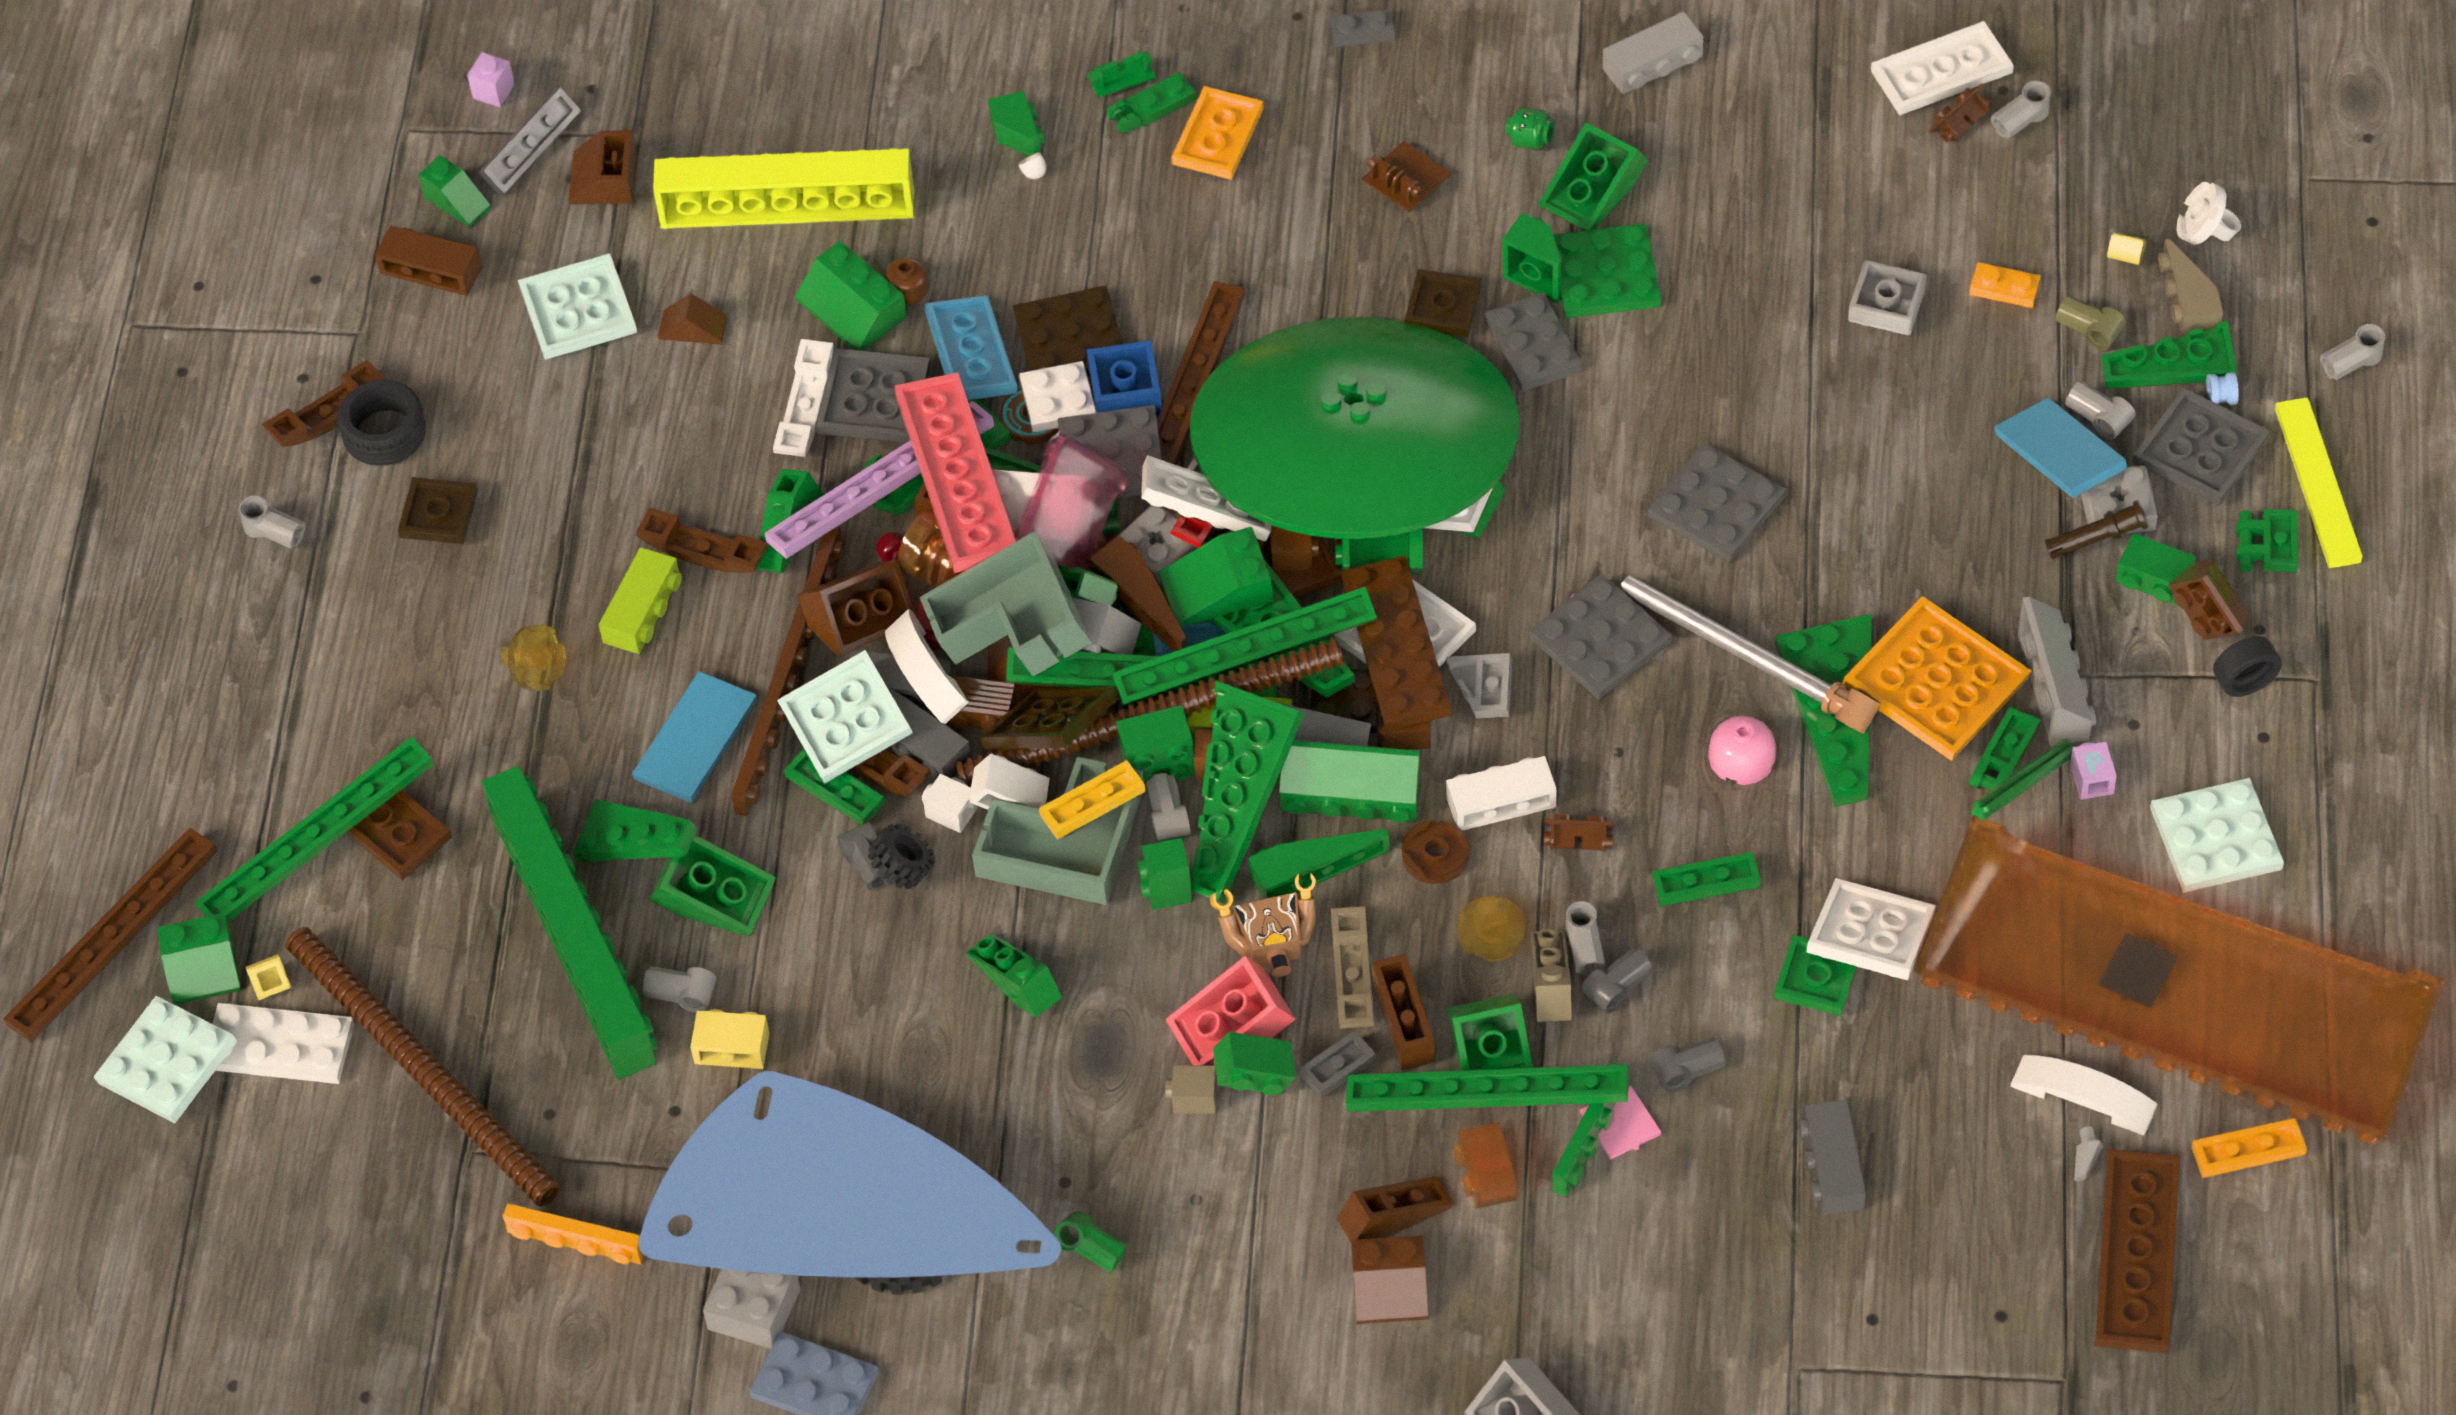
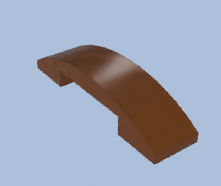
M366 360L341 375L342 384L296 413L287 408L262 424L263 429L281 447L294 446L313 440L338 427L337 415L339 406L348 393H351L356 387L366 382L381 379L387 380V378Z
M653 508L648 509L635 532L636 537L671 556L698 566L725 572H755L768 548L767 542L737 534L735 540L683 525L680 522L679 516Z
M887 749L851 768V770L870 782L903 796H909L930 775L928 768L906 754L898 757Z

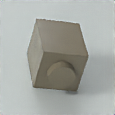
M1173 1065L1172 1079H1166L1165 1097L1166 1100H1172L1173 1113L1215 1114L1217 1087L1215 1066Z

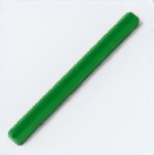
M2063 739L1977 799L1973 803L1974 807L1971 809V814L1973 816L1977 815L1979 820H1985L2070 760L2072 749L2076 747L2075 743L2070 744L2068 739Z

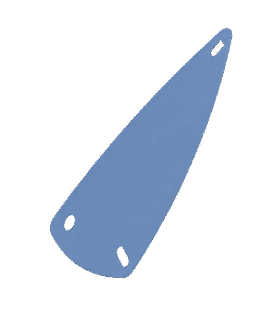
M774 1071L758 1073L739 1087L703 1121L688 1139L663 1177L652 1200L639 1237L641 1252L651 1259L747 1272L828 1277H916L999 1272L1045 1267L1054 1263L1061 1253L1059 1241L1027 1207L993 1177L944 1142L915 1125L863 1100L804 1079ZM768 1086L772 1089L768 1114L766 1118L757 1120L754 1117L758 1094L761 1088ZM686 1215L691 1218L692 1228L686 1235L674 1236L669 1232V1222L675 1216ZM1021 1240L1041 1241L1039 1254L1018 1252L1016 1244Z

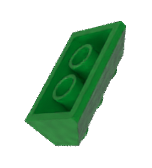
M838 241L815 259L795 295L796 300L853 350L864 351L907 318L904 295L842 241Z

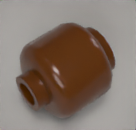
M903 257L895 260L888 266L885 279L904 295L905 305H912L924 299L928 292V277L924 265L919 260Z

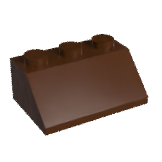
M898 560L873 563L798 594L808 627L836 655H841L884 637L885 631L908 609L915 614Z

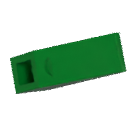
M782 468L767 496L759 540L767 542L765 532L824 495L808 471ZM768 544V548L756 570L783 574L792 556L786 559Z
M993 933L980 939L973 948L966 952L967 957L1017 1007L1035 1018L1062 998L1046 965Z

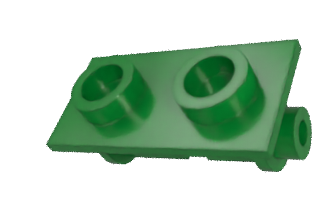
M1138 51L1137 54L1122 58L1120 63L1113 61L1101 66H1094V70L1089 71L1087 78L1097 97L1100 98L1156 79V75L1150 66L1152 59L1149 52L1143 53Z

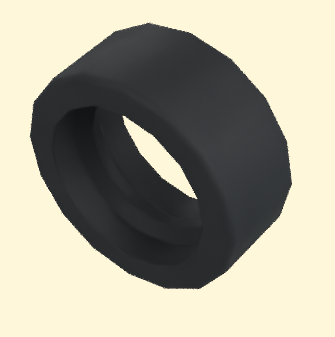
M2252 636L2242 639L2224 650L2215 660L2213 672L2226 694L2231 697H2242L2252 694L2272 682L2281 670L2282 661L2269 639L2264 636Z

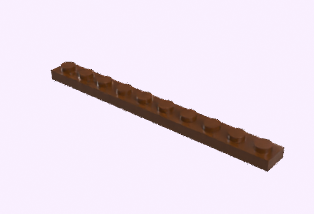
M840 526L822 536L803 592L836 579V563L838 559L843 558L846 548V541L841 537ZM800 601L731 794L734 812L738 815L748 816L752 804L756 805L758 803L761 790L759 783L762 776L766 777L769 772V755L771 749H776L778 746L780 723L787 719L777 700L798 688V672L800 666L804 667L807 663L809 640H814L816 634L807 625Z

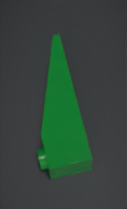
M1385 828L1282 843L1269 849L1263 848L1248 858L1249 877L1263 899L1300 893L1301 891L1295 885V878L1298 874V883L1301 888L1307 889L1312 885L1311 874L1315 877V885L1320 884L1390 852L1389 833Z

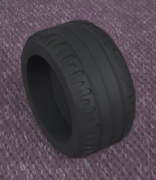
M383 379L366 382L356 387L351 393H348L339 406L337 423L346 450L362 463L375 466L398 463L411 456L424 440L426 420L421 402L415 392L403 383ZM396 411L406 416L396 429L384 434L372 435L358 430L359 425L364 419L377 412Z

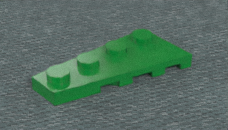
M2228 320L2217 323L2215 328L2203 331L2201 327L2190 330L2186 336L2175 339L2169 336L2158 339L2157 344L2146 347L2140 344L2101 356L2105 389L2206 382L2208 374H2215L2220 377L2225 376L2228 372H2235L2237 376Z
M595 799L572 855L579 862L686 856L697 827L688 819Z

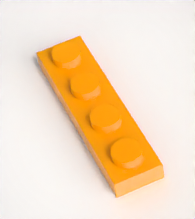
M507 1204L503 1214L508 1233L519 1239L527 1240L533 1238L544 1241L549 1246L556 1248L566 1246L577 1249L588 1256L599 1254L610 1257L621 1264L632 1262L641 1265L645 1256L639 1247L640 1235L512 1204Z

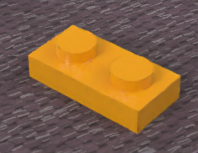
M1977 262L1969 295L2033 308L2041 275Z

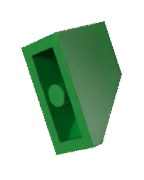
M441 155L418 174L424 198L468 228L472 227L491 209L489 202L466 173Z

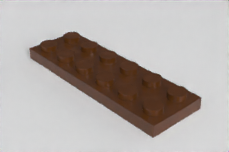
M1401 556L1340 571L1346 593L1366 587L1377 616L1376 621L1358 626L1356 630L1386 732L1451 716L1450 702L1406 557Z
M2108 1149L2095 1346L2168 1354L2180 1156Z

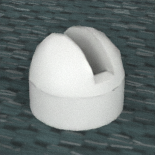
M1041 153L1033 154L1018 164L1022 173L1030 179L1041 178L1046 171V163Z

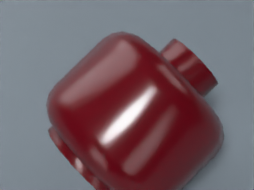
M888 532L881 536L876 543L875 549L882 562L898 560L899 564L905 562L906 557L912 552L909 542L898 532Z

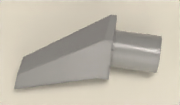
M2083 1127L2080 1129L2082 1143L2076 1146L2074 1181L2076 1183L2088 1178L2103 1148L2100 1140L2095 1138L2093 1127Z

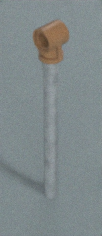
M1631 575L1627 576L1621 585L1620 590L1631 599L1821 702L1823 712L1829 715L1834 713V718L1862 734L1866 732L1881 706L1875 700L1853 688L1848 691L1846 686L1839 681L1832 685Z

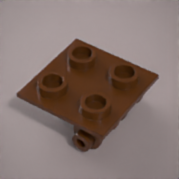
M1403 141L1385 158L1383 156H1372L1368 162V166L1371 169L1362 178V181L1410 213L1450 177L1451 172Z

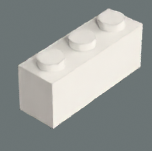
M1545 756L1525 758L1518 763L1506 766H1492L1485 771L1473 774H1460L1453 779L1446 780L1447 801L1455 825L1462 831L1556 808V786Z

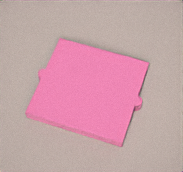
M1630 1085L1628 1089V1102H1617L1612 1109L1614 1110V1118L1608 1130L1602 1129L1598 1138L1599 1143L1611 1160L1631 1149L1638 1150L1641 1144L1660 1136L1661 1131ZM1588 1106L1580 1109V1113L1582 1114V1116L1584 1115Z

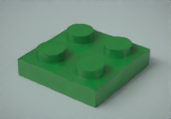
M1793 934L1774 991V999L1842 1016L1857 967L1808 953L1809 938Z

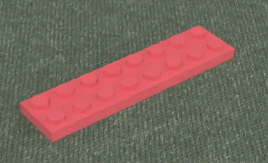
M957 372L895 385V395L954 573L966 571L1015 543L1016 539L959 374Z

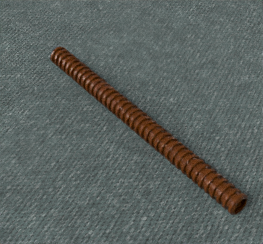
M1332 637L1328 643L1320 641L1319 646L1315 647L1314 644H1311L1310 649L1305 650L1302 647L1300 652L1290 651V655L1286 657L1284 654H1281L1279 659L1275 660L1272 657L1269 658L1270 662L1264 663V661H1260V665L1254 666V664H1251L1249 669L1246 670L1241 667L1239 668L1240 672L1234 673L1233 670L1229 671V675L1225 677L1224 674H1220L1219 679H1216V681L1251 694L1255 691L1262 693V689L1268 688V690L1273 689L1272 686L1276 684L1278 687L1283 686L1282 682L1288 681L1289 684L1293 683L1292 679L1294 678L1302 680L1303 675L1306 674L1311 677L1313 676L1312 672L1318 671L1319 674L1323 673V669L1327 667L1328 670H1332L1333 665L1338 664L1341 667L1344 660L1338 641ZM1211 677L1209 682L1199 681V685L1195 687L1193 684H1190L1188 689L1184 690L1181 687L1179 692L1174 693L1172 690L1168 692L1169 695L1167 696L1159 694L1158 699L1154 700L1153 697L1148 698L1149 702L1144 703L1141 700L1138 702L1139 705L1129 704V708L1125 710L1123 707L1118 708L1119 712L1116 713L1112 710L1108 711L1107 716L1102 715L1090 725L1089 730L1081 733L1072 741L1073 744L1069 748L1061 751H1055L1053 748H1040L1035 751H1027L1026 749L1000 751L997 749L998 751L994 753L992 750L987 751L988 755L985 756L978 754L976 759L968 757L967 762L964 763L962 760H959L956 767L960 780L971 788L974 768L990 754L1005 757L1008 761L1025 768H1031L1033 764H1036L1038 767L1041 766L1042 761L1050 763L1051 758L1056 757L1059 760L1063 754H1066L1068 757L1071 756L1073 751L1080 753L1082 748L1086 747L1089 750L1091 745L1096 744L1098 747L1102 745L1101 742L1103 741L1111 743V739L1115 737L1118 740L1116 721L1180 705H1182L1184 713L1188 717L1192 716L1194 711L1202 713V709L1206 707L1208 710H1211L1212 705L1216 704L1217 694L1214 692L1215 680Z
M301 927L295 930L286 942V949L292 953L295 959H298L300 964L305 966L306 970L312 973V976L322 986H325V989L331 993L333 998L338 1000L339 1004L344 1006L345 1010L351 1013L355 1020H358V1023L371 1034L372 1038L377 1040L378 1044L384 1047L388 1054H391V1057L404 1068L407 1074L411 1075L414 1081H417L421 1088H424L428 1095H431L435 1102H438V1105L444 1109L446 1114L451 1116L452 1120L458 1123L461 1129L465 1130V1133L478 1144L481 1150L485 1151L488 1157L492 1158L495 1164L499 1165V1168L512 1179L515 1185L519 1186L522 1192L526 1193L529 1199L533 1200L536 1206L542 1207L552 1202L560 1190V1184L553 1180V1177L546 1173L542 1166H539L538 1161L533 1159L531 1154L526 1152L525 1148L519 1145L518 1141L512 1138V1135L505 1131L501 1124H498L499 1122L492 1117L490 1112L485 1110L484 1106L478 1103L477 1099L471 1096V1093L461 1083H458L454 1076H451L448 1069H444L443 1064L438 1062L437 1058L431 1055L430 1051L424 1048V1045L414 1035H411L407 1028H404L403 1023L398 1021L396 1016L391 1014L390 1010L385 1008L384 1004L378 1001L374 994H371V991L358 980L355 974H352L348 967H345L344 963L335 954H332V951L313 934L310 928Z

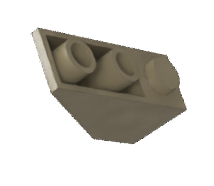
M2165 239L2163 253L2158 255L2160 272H2165L2167 277L2165 279L2166 296L2173 300L2171 306L2173 323L2179 324L2181 336L2188 335L2190 330L2201 327L2203 331L2215 328L2217 323L2222 322L2223 308L2217 286L2170 239Z
M1547 928L1540 931H1532L1530 936L1537 1022L1572 1020L1571 981L1565 930Z

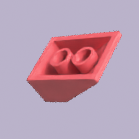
M1244 956L1165 1020L1193 1066H1215L1213 1048L1229 1031L1273 1038L1296 1019L1265 968Z

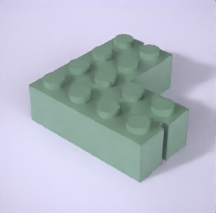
M1036 531L920 597L938 643L955 665L1008 635L1016 655L1031 675L1035 676L1058 663V656L1063 654L1067 658L1092 643L1055 558Z
M1077 757L1064 794L1106 772L1107 763ZM1134 769L1138 776L1141 778V780L1144 782L1143 771ZM1145 792L1058 840L1041 818L1038 808L992 799L983 823L984 830H981L972 854L975 877L1107 905Z

